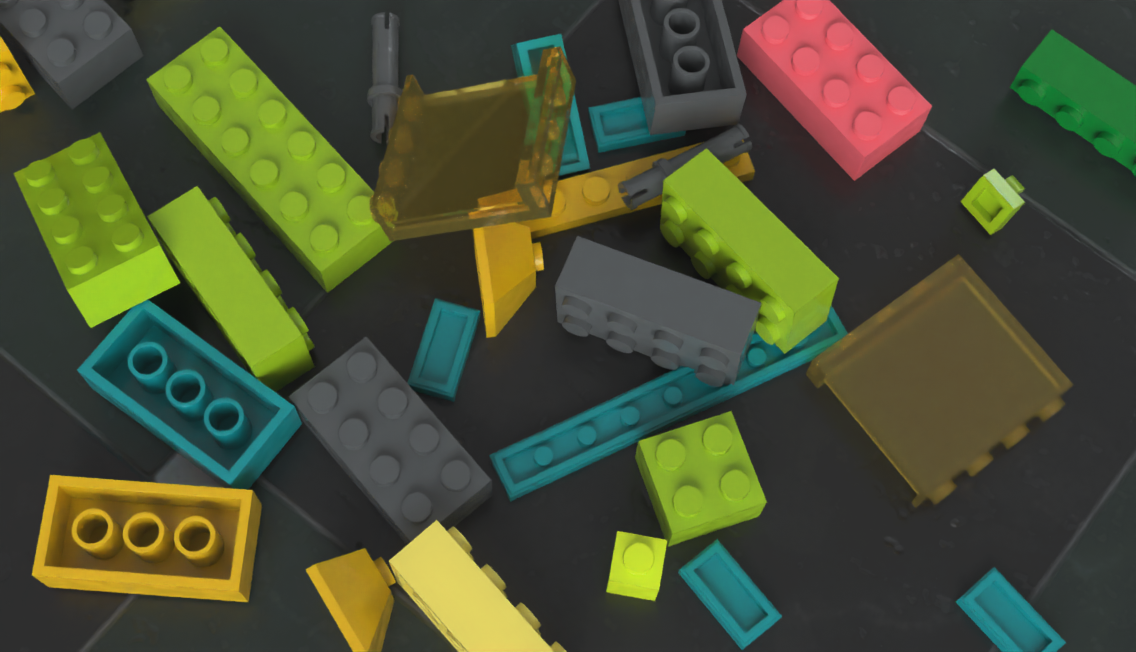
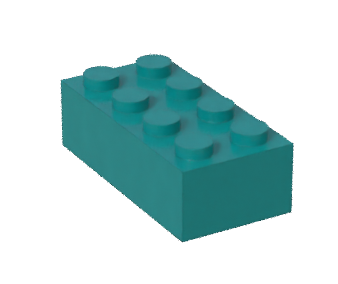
M150 300L132 307L77 369L93 390L224 488L248 490L302 425L295 406Z

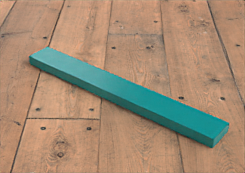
M831 305L827 321L786 354L775 343L773 345L768 344L755 332L734 385L723 384L721 387L708 385L696 377L694 369L681 366L676 370H672L489 455V459L511 502L849 343L851 338Z

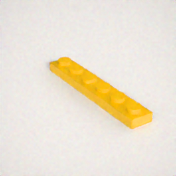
M701 143L479 202L481 214L530 227L531 239L660 205L662 204V194L639 205L636 209L630 210L621 198L627 195V192L619 193L618 184L651 169L653 162L661 158L669 160ZM748 152L723 163L741 182L753 180L755 170Z

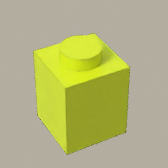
M617 531L606 592L655 601L660 588L667 540Z

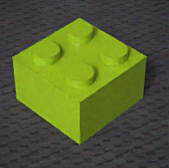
M732 411L638 441L635 459L665 540H667L668 547L760 516L767 501Z

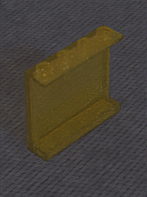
M561 46L544 49L538 74L424 95L414 75H407L402 95L398 98V110L394 124L389 130V142L384 160L381 161L379 166V178L374 195L370 198L371 216L376 223L380 224L390 241L552 216L576 79Z
M959 254L815 357L806 372L807 377L817 389L823 384H827L917 493V496L911 502L915 508L927 499H930L936 505L958 487L953 482V479L965 470L973 477L994 460L989 452L1001 443L1007 449L1014 446L1030 432L1026 424L1036 416L1043 422L1052 417L1066 405L1061 397L1073 386L1072 382Z

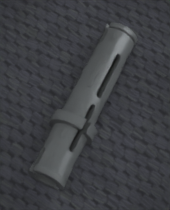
M381 12L371 18L372 87L368 90L367 102L372 107L371 139L381 144L382 133H384L385 127L386 144H391L400 138L399 107L403 101V91L399 88L400 19L397 15L389 13V25L385 29V12Z
M737 124L733 128L669 160L661 158L653 162L651 169L618 184L619 193L627 192V195L621 197L630 210H634L639 205L661 195L663 192V180L706 148L722 164L751 151L752 142L750 140L742 142L743 139L749 137L748 132L742 125Z

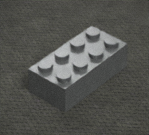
M0 0V33L72 110L143 57L132 29L104 0Z
M618 0L649 134L655 135L738 124L747 93L722 0Z
M579 236L576 237L555 285L557 322L562 323L563 328L568 332L582 337H587L591 334L606 340L610 347L623 353H632L634 350L650 356L655 364L669 370H676L681 366L694 369V373L700 381L716 387H721L723 384H735L753 338L761 307V302Z
M367 336L288 396L292 405L295 406L300 419L406 545L436 520L446 531L452 526L455 527L493 496L492 480Z

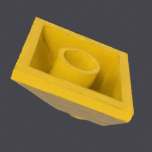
M473 214L474 250L486 338H491L499 334L536 288V271L544 270L541 243H532L530 227L485 214Z
M364 548L316 563L307 568L306 572L352 651L381 652L395 601L389 586L396 583L383 558L379 557L373 561Z

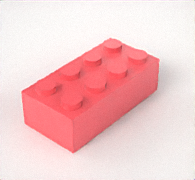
M783 0L746 26L742 31L737 57L854 181L920 132L932 108V105L830 0Z

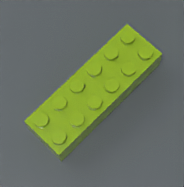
M220 26L146 79L158 106L327 293L399 237L395 213Z

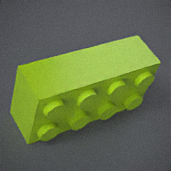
M100 132L86 139L78 140L70 147L42 160L34 161L26 168L13 173L63 283L90 328L180 284Z
M707 148L663 180L660 230L664 238L673 247L677 248L680 246L691 257L692 265L703 278H711L722 289L761 302L755 329L765 342L770 345L775 343L786 354L827 321L839 278Z
M196 186L147 216L166 253L252 376L274 392H277L315 367L309 353L315 346L307 334L309 330L305 322L293 306L288 309L280 296L282 291L267 269L262 272L254 259L256 254L241 232L236 235L229 223L231 221L230 217L216 197L207 200L200 188Z

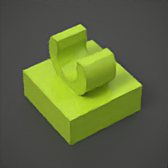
M992 169L977 181L961 200V203L985 230L992 235L1002 229L1023 206L1025 201L1018 194L1022 193L1025 188L1013 175L1004 179L995 169Z

